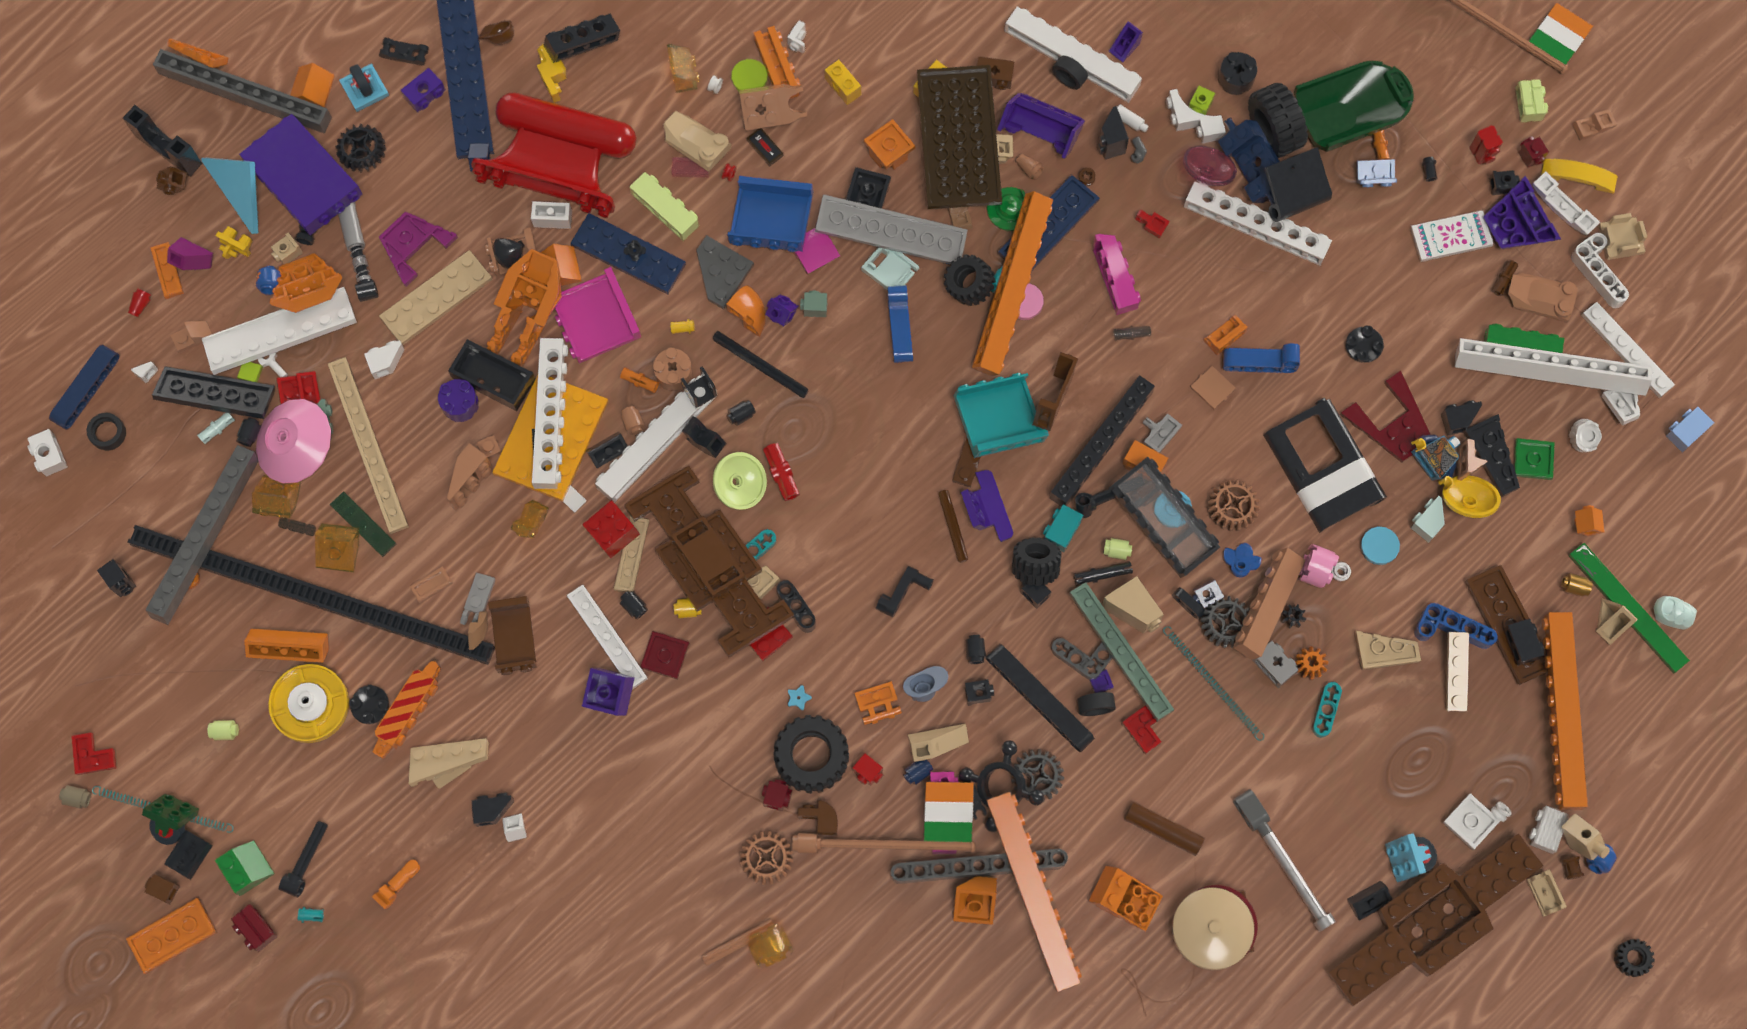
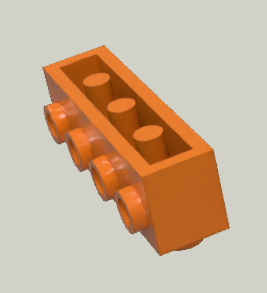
M250 629L244 641L246 658L323 663L329 651L328 634Z

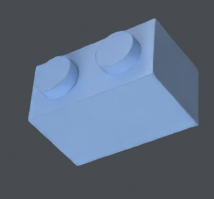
M1699 407L1693 411L1689 409L1681 416L1684 420L1680 423L1676 421L1668 428L1671 432L1666 437L1681 452H1684L1715 423Z

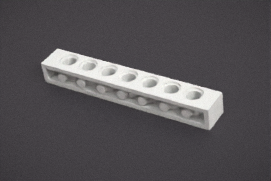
M1194 182L1185 201L1184 208L1321 266L1332 242L1326 235L1316 234L1307 227L1295 225L1291 220L1284 219L1275 222L1271 219L1269 212L1261 210L1256 205L1244 203L1240 198L1230 197L1221 190L1209 188L1208 185L1202 182ZM1203 198H1209L1211 202H1205ZM1225 205L1228 209L1224 210L1220 206ZM1241 212L1245 217H1240L1237 213ZM1254 220H1260L1262 224H1256ZM1276 227L1279 229V232H1275L1271 228ZM1288 235H1295L1297 239H1291ZM1306 242H1311L1314 246L1310 247Z
M540 338L532 473L534 489H557L558 483H561V471H558L559 465H562V453H559L560 446H563V435H560L561 428H564V417H561L562 410H565V399H562L563 392H566V381H563L564 374H567V363H564L565 356H568V345H565L563 338ZM552 357H558V360L555 362L549 361ZM550 375H557V378L554 380L548 379ZM549 393H556V396L553 398L547 397ZM550 410L555 411L553 416H547L546 414ZM547 429H554L552 434H545ZM553 447L551 452H544L545 448ZM546 465H552L549 471H544L543 468Z

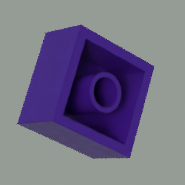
M590 668L582 707L616 716H626L635 677L601 668Z

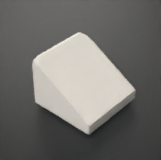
M148 362L131 369V371L139 379L147 383L158 371V368L154 363Z
M522 814L502 818L504 834L508 842L527 837Z

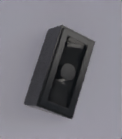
M616 432L588 448L586 452L595 467L599 468L622 455L627 444L621 433Z
M1382 881L1347 899L1359 921L1375 913L1393 900L1387 885Z

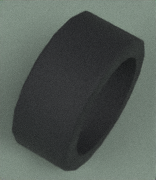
M1061 56L1052 67L1055 77L1071 89H1079L1088 78L1085 68L1069 56Z
M99 413L88 422L86 428L89 441L95 447L104 451L114 450L124 442L126 436V428L123 422L111 413ZM104 422H113L117 427L116 435L107 442L99 441L95 436L97 428Z
M1110 692L1092 693L1077 699L1078 710L1081 716L1103 715L1116 709L1114 694Z

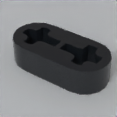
M1179 587L1172 594L1173 598L1194 618L1199 620L1204 615L1205 609L1184 589Z

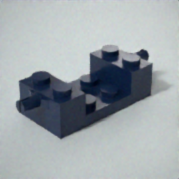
M1228 118L1224 122L1229 131L1218 141L1226 156L1235 158L1249 183L1244 188L1252 203H1264L1269 200L1271 205L1274 204L1275 201L1264 168L1280 161L1257 121L1245 120L1238 126H1235L1232 118ZM1257 157H1260L1261 159V165L1259 167L1255 165V160Z

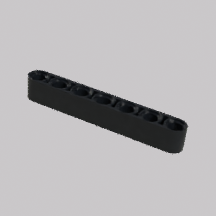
M999 644L986 656V660L1078 752L1081 753L1095 739L1092 733L1003 645Z

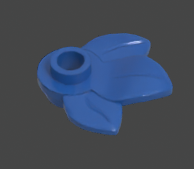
M1248 543L1240 544L1236 550L1225 548L1223 553L1224 561L1231 566L1232 573L1239 578L1247 576L1250 571L1257 570L1261 565L1262 558L1253 556L1252 547Z

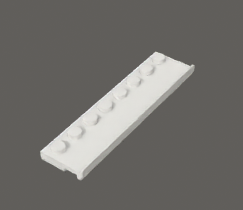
M341 287L336 289L331 300L296 313L281 309L204 337L202 342L211 371L215 375L355 324L357 321L345 288Z

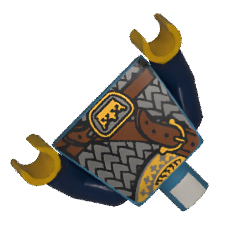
M1435 434L1422 435L1417 440L1412 441V445L1415 444L1417 448L1411 452L1432 481L1441 479L1438 482L1439 485L1444 484L1445 490L1451 488L1454 485L1452 477L1457 465L1456 461L1459 459V455L1454 449L1460 445V441L1455 436L1447 440L1445 436L1438 437Z

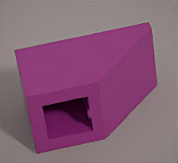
M180 237L168 248L167 263L181 270L210 269L212 267L213 253Z

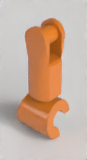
M416 860L408 861L388 882L389 886L383 885L372 898L384 909L389 908L397 897L395 891L398 893L419 872L420 865Z

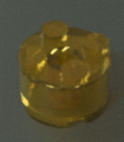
M778 924L771 925L767 928L768 931L761 934L757 932L749 937L750 942L747 946L757 968H761L762 964H765L766 967L777 964L787 958L785 955L787 952H790V954L794 952L784 928L779 927Z

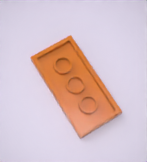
M196 898L126 938L143 973L147 974L216 934L217 931L200 899Z

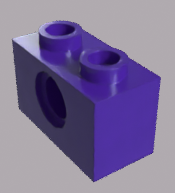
M427 68L400 91L403 98L418 113L420 110L426 109L435 98L441 97L445 87L431 69ZM422 90H428L426 93H421Z

